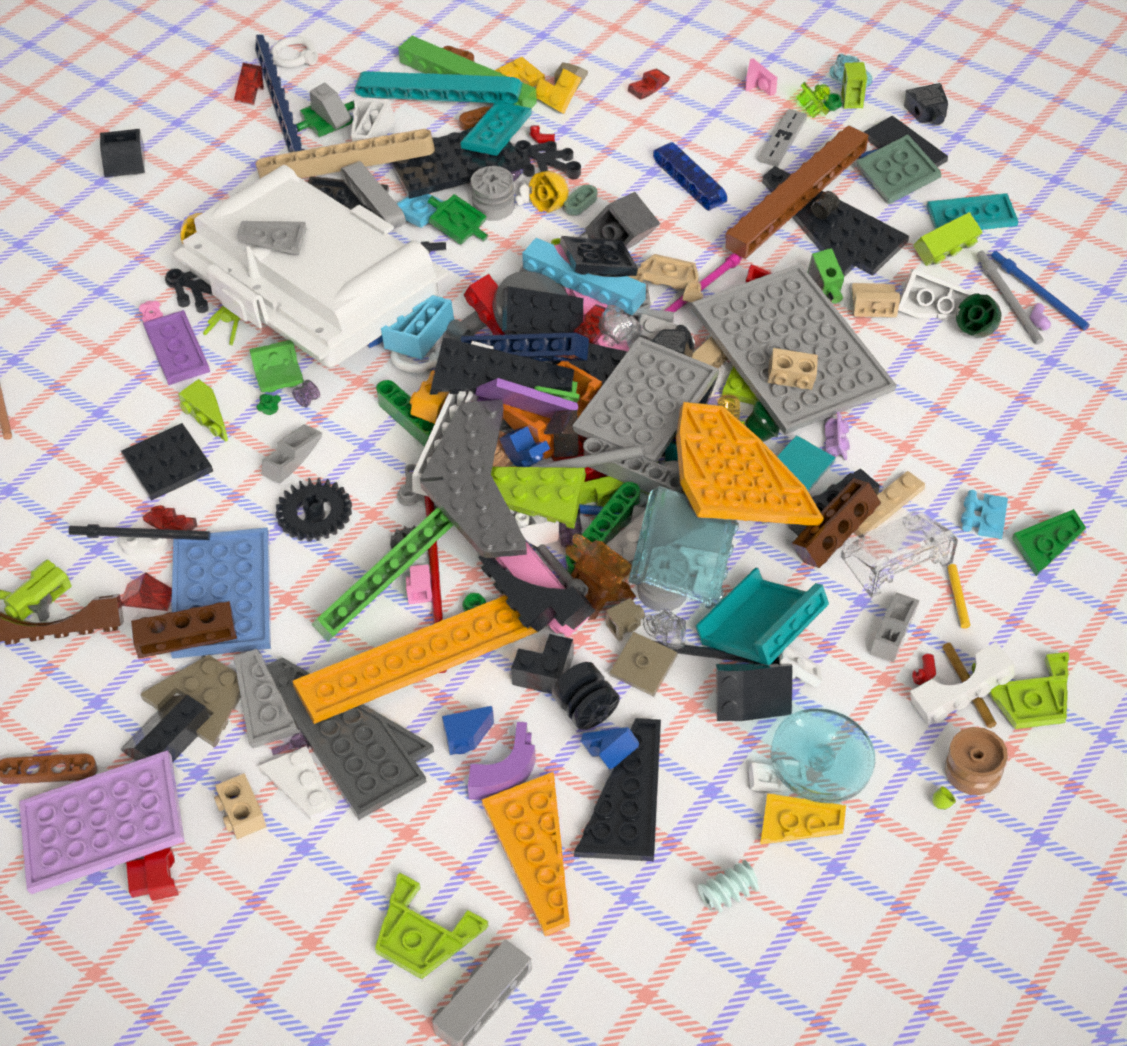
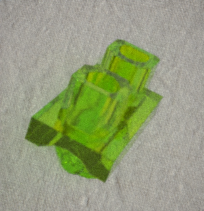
M804 81L800 85L803 91L796 97L804 107L813 101L805 108L813 118L821 112L827 115L830 111L821 100L826 101L829 99L830 88L828 85L817 84L813 91Z

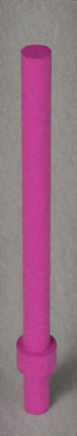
M734 253L728 256L722 265L699 282L701 284V291L730 268L733 269L739 265L740 260L743 258ZM681 296L664 311L675 313L688 301H684L683 296Z

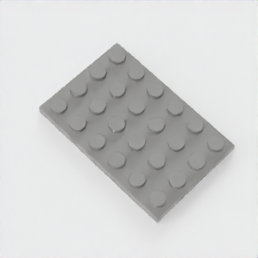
M638 337L573 424V432L587 438L595 437L621 449L643 445L645 456L642 458L657 463L677 434L679 413L683 402L699 403L719 375V369Z

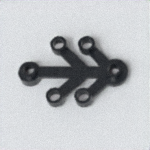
M520 140L515 144L514 148L523 160V174L526 177L535 175V166L531 164L530 158L537 160L540 172L548 171L547 165L566 172L568 178L572 180L578 179L581 175V164L577 161H571L574 158L571 148L557 151V144L554 141L531 145L527 140ZM557 158H562L564 161H570V162H568L567 164H565V163L560 162V161H558V160H556V159H557Z
M177 268L169 270L166 273L165 282L167 286L175 288L178 305L180 307H187L191 303L189 295L184 292L183 286L191 288L196 301V311L198 313L207 312L209 306L207 300L203 298L202 292L213 295L211 286L202 279L191 280L198 277L191 271L183 273L182 270Z

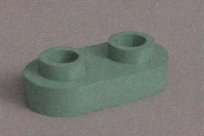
M593 185L580 186L564 202L565 212L570 215H579L597 201V188Z

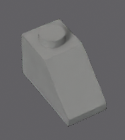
M324 82L309 91L311 109L332 127L338 129L351 121V117L338 93L327 83Z

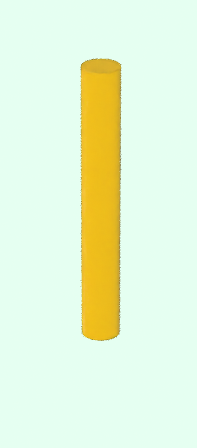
M950 564L947 566L960 626L963 629L969 628L971 624L957 565Z

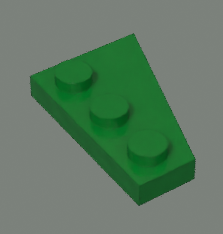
M1073 509L1014 533L1012 540L1037 576L1085 532L1086 526Z

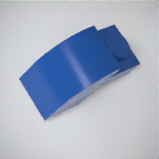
M528 426L515 429L499 438L508 458L517 467H529L543 460V453L550 449L547 441L535 443Z

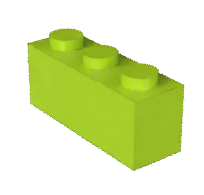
M969 212L921 236L913 247L926 266L932 263L937 265L944 261L946 256L951 255L953 257L960 253L963 247L971 248L979 242L977 239L983 232Z

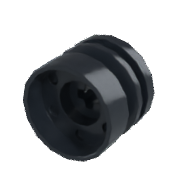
M582 662L569 668L559 677L552 689L553 698L564 711H567L568 717L579 730L591 729L604 722L611 716L620 702V695L605 680L603 674L592 662Z

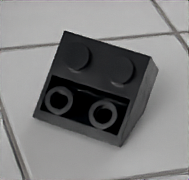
M140 129L100 133V151L105 177L145 173V147Z

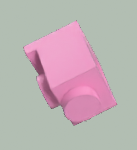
M429 564L410 566V576H406L409 604L432 602Z

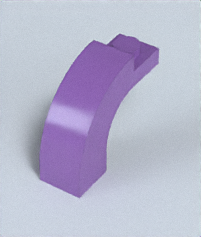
M517 722L514 748L506 759L490 765L470 764L468 779L469 800L485 799L523 784L529 778L535 765L536 752L535 745H532V732H528L527 722Z

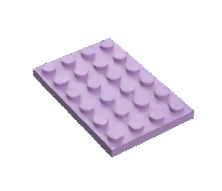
M168 750L19 801L26 887L30 894L185 842L172 756Z

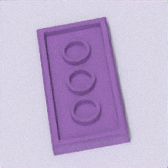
M184 310L143 323L168 386L210 372L209 365Z
M500 378L476 388L475 395L490 400H502L503 404L554 420L575 413L578 409L576 402Z

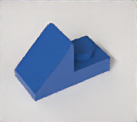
M628 727L586 732L582 734L581 738L582 744L592 757L600 756L609 769H613L639 746L638 740Z

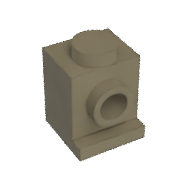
M631 598L606 610V626L618 641L623 640L624 634L633 632L641 626V619L645 618L642 607L636 605Z

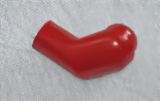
M530 126L529 136L537 143L555 142V134H543L540 132V126Z
M924 654L922 656L923 668H919L918 672L915 670L912 672V679L915 684L922 685L936 676L933 654Z

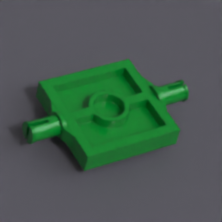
M354 100L344 104L347 111L355 108ZM311 106L300 110V115L304 121L296 124L298 132L310 128L318 137L338 130L312 110ZM350 115L351 121L341 126L340 128H344L345 126L352 124L353 117Z
M453 194L448 200L440 202L434 196L428 199L427 203L436 208V212L429 218V223L460 245L473 235L483 242L488 238V234L479 229L486 221L487 216L457 195Z

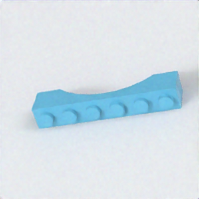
M535 238L522 253L524 269L543 274L566 288H570L622 312L633 315L646 300V284L628 276L603 277L589 273L585 275L579 274L559 255L553 244Z

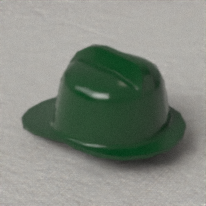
M757 401L754 404L752 413L745 421L746 427L760 438L762 442H766L773 437L777 438L780 430L779 426L762 403Z

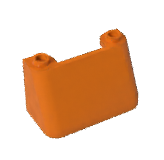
M561 361L557 365L575 369L573 381L578 382L576 393L580 395L577 402V412L554 420L503 404V419L513 430L528 426L535 443L547 441L550 449L543 453L544 459L550 458L580 435L573 432V424L603 386L602 381L567 361Z

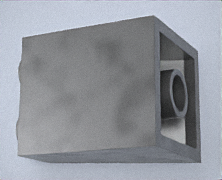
M633 192L609 203L585 230L591 238L622 240L628 250L649 236L661 223L638 194Z

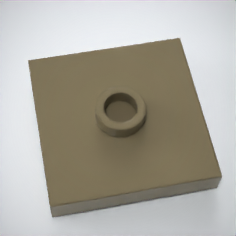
M633 632L611 669L610 676L654 697L678 654L672 649Z

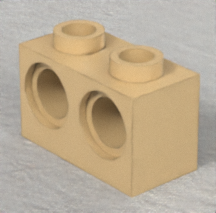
M773 348L769 360L768 383L812 390L817 377L818 355Z
M245 773L215 785L218 795L214 797L219 812L224 810L227 815L223 817L227 831H233L237 840L266 828L263 813Z

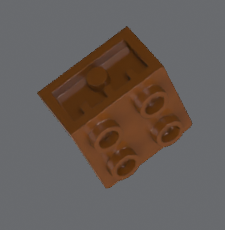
M611 564L577 565L571 574L573 578L581 579L588 587L585 597L596 610L589 616L588 620L596 619L606 602L625 601L629 598L634 600L636 597L630 585Z

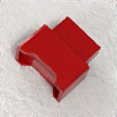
M171 847L145 855L144 859L126 862L128 888L131 898L149 895L151 901L179 896L174 879L171 878L170 868L175 863Z

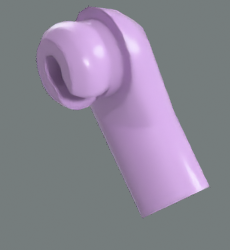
M1037 303L1033 307L1030 319L1035 327L1046 331L1050 328L1051 322L1043 314L1044 305Z

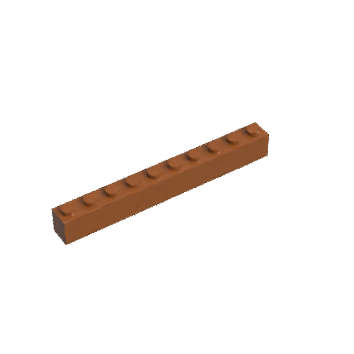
M850 125L839 131L820 151L815 152L812 158L804 162L795 173H791L786 181L780 183L760 204L755 205L735 226L727 230L725 234V249L744 259L748 258L867 150L868 134Z

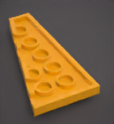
M553 771L482 799V806L544 936L570 926Z

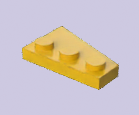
M767 793L760 845L843 834L846 805Z

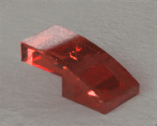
M657 68L644 72L642 80L629 84L628 92L642 100L661 89L670 80V76Z
M596 304L585 314V321L574 333L589 338V343L595 344L609 326L615 311Z

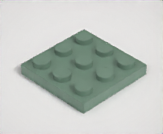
M909 135L856 161V167L888 204L941 178L939 168Z

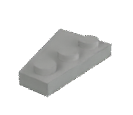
M241 221L237 235L240 242L299 255L307 227L306 222Z

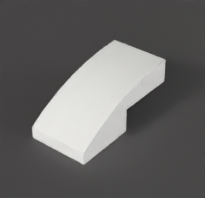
M780 760L775 766L752 762L748 767L751 790L779 792L801 790L807 787L804 764Z

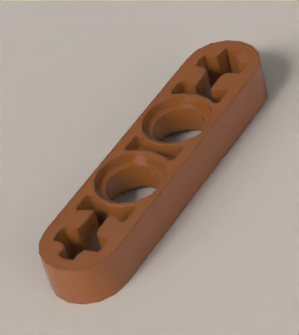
M90 754L12 757L0 760V782L3 784L79 781L96 775L98 771L97 763ZM58 764L66 765L62 772L54 773L52 771ZM84 764H89L85 770H81V768H84ZM33 765L40 766L37 773H27L29 767ZM8 768H11V769H12V770H9V771H8V774H4V773H3V772H7V769H8Z

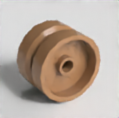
M970 727L961 730L953 737L945 761V774L949 782L959 791L969 795L990 793L999 785L1008 760L1007 747L996 733L988 729Z

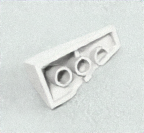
M911 269L902 290L898 310L917 318L956 319V315H958L960 310L958 308L960 303L966 297L974 294V292Z

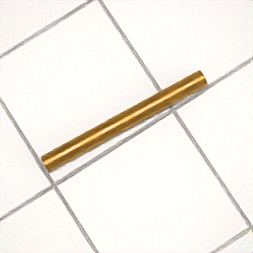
M950 642L944 644L942 648L961 682H965L970 678L969 673ZM977 697L972 701L988 728L994 727L997 722L983 698Z

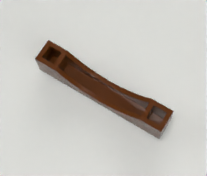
M120 594L97 596L77 613L52 622L23 621L0 611V642L5 641V645L19 643L20 639L29 638L31 642L44 640V636L54 635V638L68 637L71 632L87 635L94 633V629L102 628L104 632L116 631L118 626L124 623Z

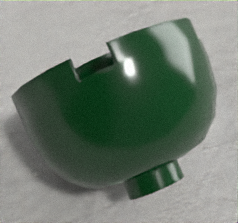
M974 293L966 297L958 307L960 310L958 315H956L957 325L969 336L975 338L987 337L993 334L1001 323L1002 312L1000 306L990 295Z

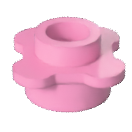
M146 301L139 306V311L143 314V322L163 317L158 301Z

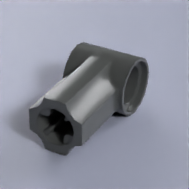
M475 311L462 321L458 319L452 320L447 326L446 334L453 340L461 341V336H475L478 331L487 325L480 320Z

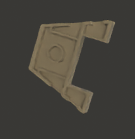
M207 655L145 690L140 695L143 701L158 711L176 693L180 695L187 694L206 706L207 712L211 716L196 733L199 738L215 748L220 741L219 736L222 730H225L228 718L232 710H235L241 695L237 673L212 656Z

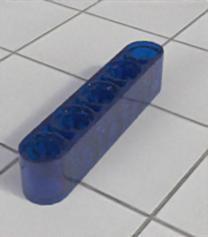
M669 142L653 150V157L656 163L707 211L727 202L728 197L724 188L674 142Z

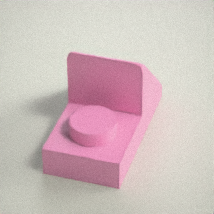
M754 58L750 59L746 91L758 86L769 96L775 94L777 77Z

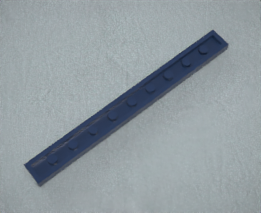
M256 34L255 52L288 152L305 150L301 148V137L297 136V125L293 124V113L289 112V102L285 100V90L281 88V78L277 76V66L273 65V54L269 53V42L265 41L263 34Z

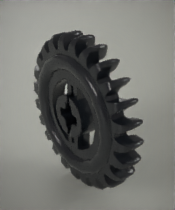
M319 477L316 485H313L310 478H308L307 486H304L301 480L299 481L300 489H296L291 485L292 494L284 490V497H279V504H276L275 515L278 519V525L282 527L283 532L289 533V536L292 538L297 536L300 541L307 538V542H311L313 538L316 541H320L321 537L328 539L329 534H338L337 529L342 530L345 528L344 523L350 521L349 516L352 514V502L349 493H345L344 487L339 488L337 482L331 487L329 479L322 485ZM325 502L328 503V505L331 507L330 514L326 518L324 510ZM301 506H303L305 515L304 520H301L297 515Z

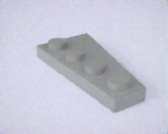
M254 649L234 656L249 745L252 748H256L301 733L259 650Z

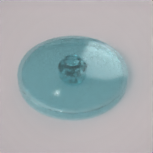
M805 709L790 715L778 726L771 743V762L778 778L792 792L814 802L838 803L855 797L867 786L875 768V750L864 729L848 716L829 709Z

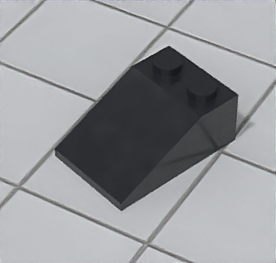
M716 664L715 713L717 721H748L792 715L793 665Z

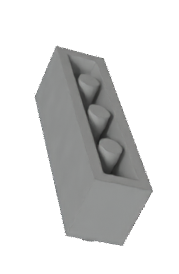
M506 939L500 946L496 945L492 948L486 962L482 966L478 965L472 971L470 980L464 987L460 986L455 990L449 1004L445 1008L441 1007L435 1013L432 1022L434 1034L449 1046H467L532 971L531 958Z

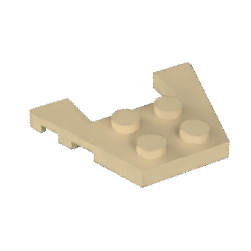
M654 254L641 263L637 276H629L640 282L647 280L655 285L665 284L673 289H685L683 294L684 301L694 302L703 299L701 284L698 282L699 275L696 263Z

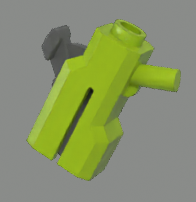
M46 559L31 571V578L15 591L0 590V599L6 605L4 611L8 616L24 620L32 613H37L39 621L42 622L46 621L50 616L49 605L71 588L72 585L68 575L59 567H56L50 560Z

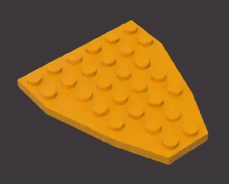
M683 402L680 408L676 434L680 484L697 517L820 526L824 518L806 487L760 438L723 406Z

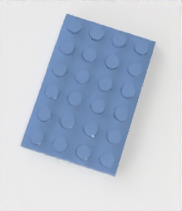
M268 527L211 533L210 540L173 539L171 612L230 601L237 639L170 652L172 659L244 652L254 649H271Z

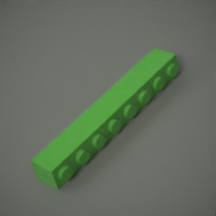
M413 35L398 47L400 63L426 74L509 77ZM522 82L518 102L514 105L532 108L537 104L536 88Z
M436 508L311 625L327 642L330 641L453 526L452 522L439 508Z

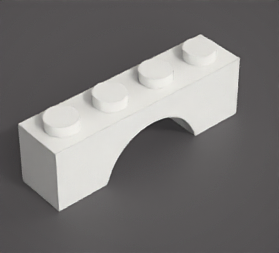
M997 641L975 653L976 669L973 675L965 682L957 685H944L931 679L910 691L911 703L928 726L934 722L939 723L943 721L951 712L956 709L961 710L965 708L973 699L986 696L992 688L999 684L1004 685L1013 678L1014 663Z

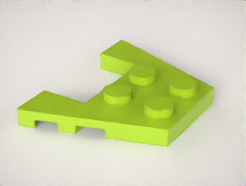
M1068 652L1046 654L1045 663L1050 677L1009 681L1004 685H997L988 693L1014 729L1065 723L1068 698ZM975 663L972 664L971 668L972 672L974 673L976 669Z
M399 872L394 892L391 894L389 901L390 905L387 915L384 917L378 936L375 952L422 980L489 927V923L484 918L467 910L454 930L450 932L407 907L421 889L420 883Z

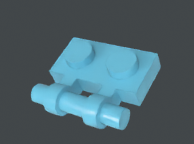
M969 490L964 498L965 512L961 517L962 529L969 532L972 530V527L979 528L978 535L1002 539L1008 498L984 494L983 500H978L977 492ZM974 511H980L981 517L976 516Z

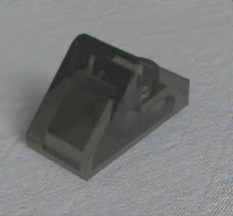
M577 410L555 411L544 431V434H554V457L578 456V434L573 429V424L577 420Z

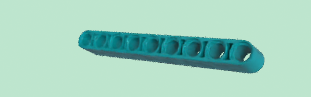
M362 71L359 74L354 91L358 96L364 98L515 104L520 96L522 82L516 77Z

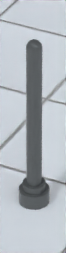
M532 544L564 581L567 589L574 586L586 596L588 587L581 579L573 578L544 544L538 547Z

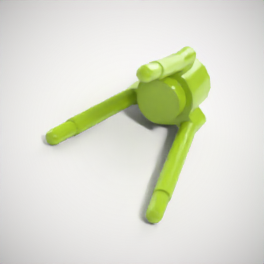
M222 306L207 321L209 326L205 329L203 335H207L220 319L226 323L234 321L229 345L232 346L241 318Z

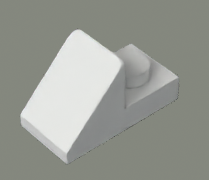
M787 647L779 655L780 664L793 665L792 680L797 676L802 682L809 683L814 687H817L822 682L820 666L790 647Z

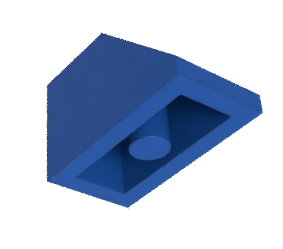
M492 705L442 716L450 755L465 754L476 749L494 724Z

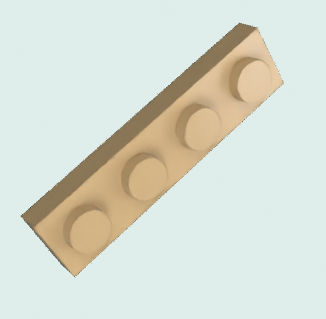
M909 471L905 472L877 495L881 504L853 533L860 539L865 538L921 493L925 488V483Z

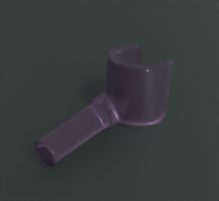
M295 734L290 739V742L271 749L273 755L293 748L298 750L307 746L309 749V745L303 735Z

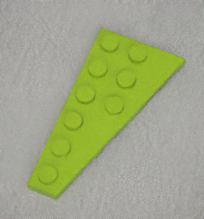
M492 467L491 476L510 510L533 517L536 515L547 518L549 522H562L567 527L574 529L586 476L584 468Z

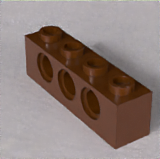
M853 478L821 512L824 519L820 526L808 525L792 542V545L804 563L820 568L851 534L874 513L875 509L881 504V501L868 482Z
M230 601L193 607L177 612H168L152 617H143L131 621L133 643L138 658L237 639Z

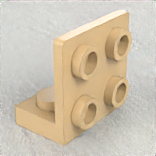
M852 284L854 317H897L900 293H896L895 284Z

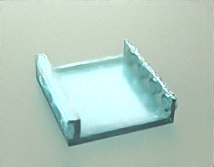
M661 486L656 487L650 491L628 582L635 585L644 582L704 602L707 609L718 605L723 597V590L721 588L723 581L728 575L729 569L726 566L728 558H730L733 552L734 545L732 540L738 530L739 523L733 519L697 517L686 495Z

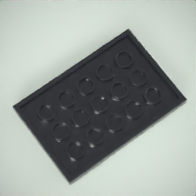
M474 127L461 132H452L442 137H433L435 151L430 155L389 162L409 199L471 183L473 174L487 166H498L513 172L524 169V163L510 141L497 156L462 149L461 141Z

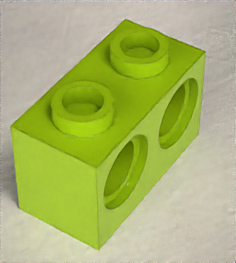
M864 62L844 63L841 88L844 109L863 108L867 84Z

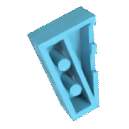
M432 295L413 307V312L407 316H399L397 322L390 327L387 325L382 327L384 349L422 360L444 334L449 323L454 320L452 300Z

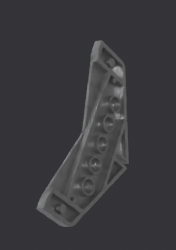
M502 400L466 402L461 404L420 478L422 490L474 549L485 558L527 555L525 538L491 476L500 425L503 418L504 408Z

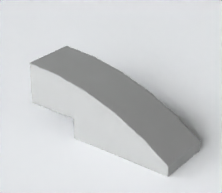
M304 424L277 442L276 451L262 460L261 475L279 484L283 482L309 456L321 439L322 432Z
M896 592L874 639L871 655L895 662L920 600Z

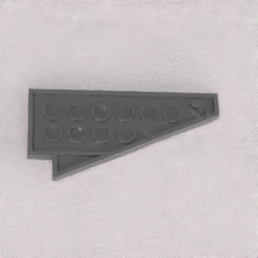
M283 657L267 665L302 736L358 820L427 782L426 776L416 762L434 753V747L431 743L364 704L314 724L293 687V680L310 673Z

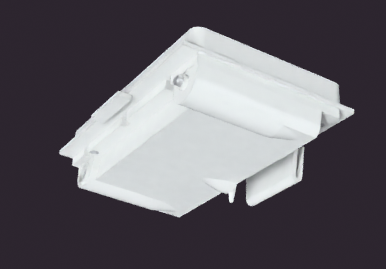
M286 165L280 166L196 217L195 226L197 232L183 240L184 246L172 253L173 257L190 268L192 273L211 285L212 294L221 300L222 305L244 321L249 320L260 329L262 328V321L326 367L338 365L382 335V327L385 325L390 327L397 322L399 316L403 315L405 317L413 312L412 308L432 295L438 296L437 282L448 275L447 270L431 261L429 251L419 242L412 240L407 244L402 243L388 234L394 229L393 225L361 205L356 206L352 210L348 209L297 177L295 172ZM241 221L306 222L307 230L300 254L295 255L240 242L237 233Z

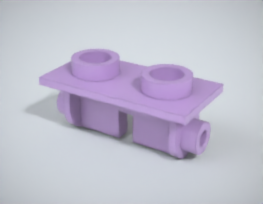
M837 412V419L830 418L825 423L826 452L834 457L842 455L844 460H847V450H850V444L846 433H849V425L846 419L843 420L840 412Z

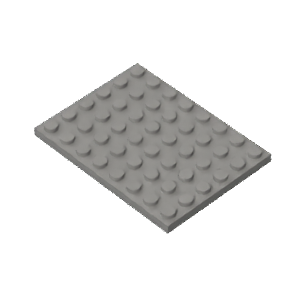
M801 264L694 301L691 304L692 311L785 435L836 415L837 412L841 413L891 393L897 387L893 379ZM773 348L818 355L817 377L812 390L768 383L769 360Z

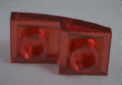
M163 505L152 507L150 512L142 516L143 521L157 529L193 530L198 526L196 518L176 515L175 508H165Z

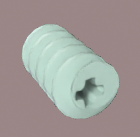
M745 859L742 861V864L736 863L733 869H725L724 874H716L715 880L709 878L706 881V885L700 883L697 886L705 906L709 910L715 908L719 913L722 912V902L728 908L732 906L731 897L736 902H740V892L745 897H749V887L755 892L759 891L758 880L754 870Z

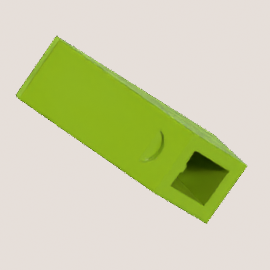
M197 379L178 393L181 402L179 404L180 408L185 414L192 415L198 424L206 426L215 437L219 436L226 442L228 441L226 428L214 391L200 379Z

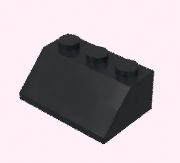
M187 694L173 696L121 748V751L135 761L168 750L172 756V762H174L198 737L196 731L209 719L206 706Z

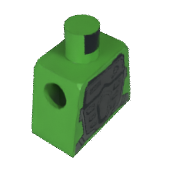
M832 248L813 253L808 274L833 304L839 303L843 299L841 289L844 276Z

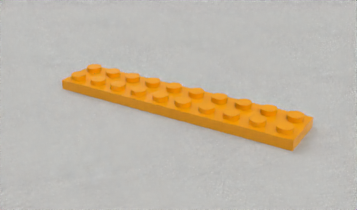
M505 595L293 680V687L311 720L316 724L538 631L532 627L527 629L518 619L521 616L520 613L510 608L506 603L508 597Z

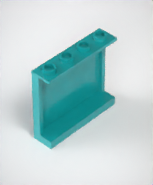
M755 567L695 627L702 645L770 665L829 605V601L822 584L815 583L808 591H803L763 580L759 568Z

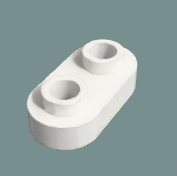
M121 537L120 545L126 555H150L164 552L169 546L168 539Z

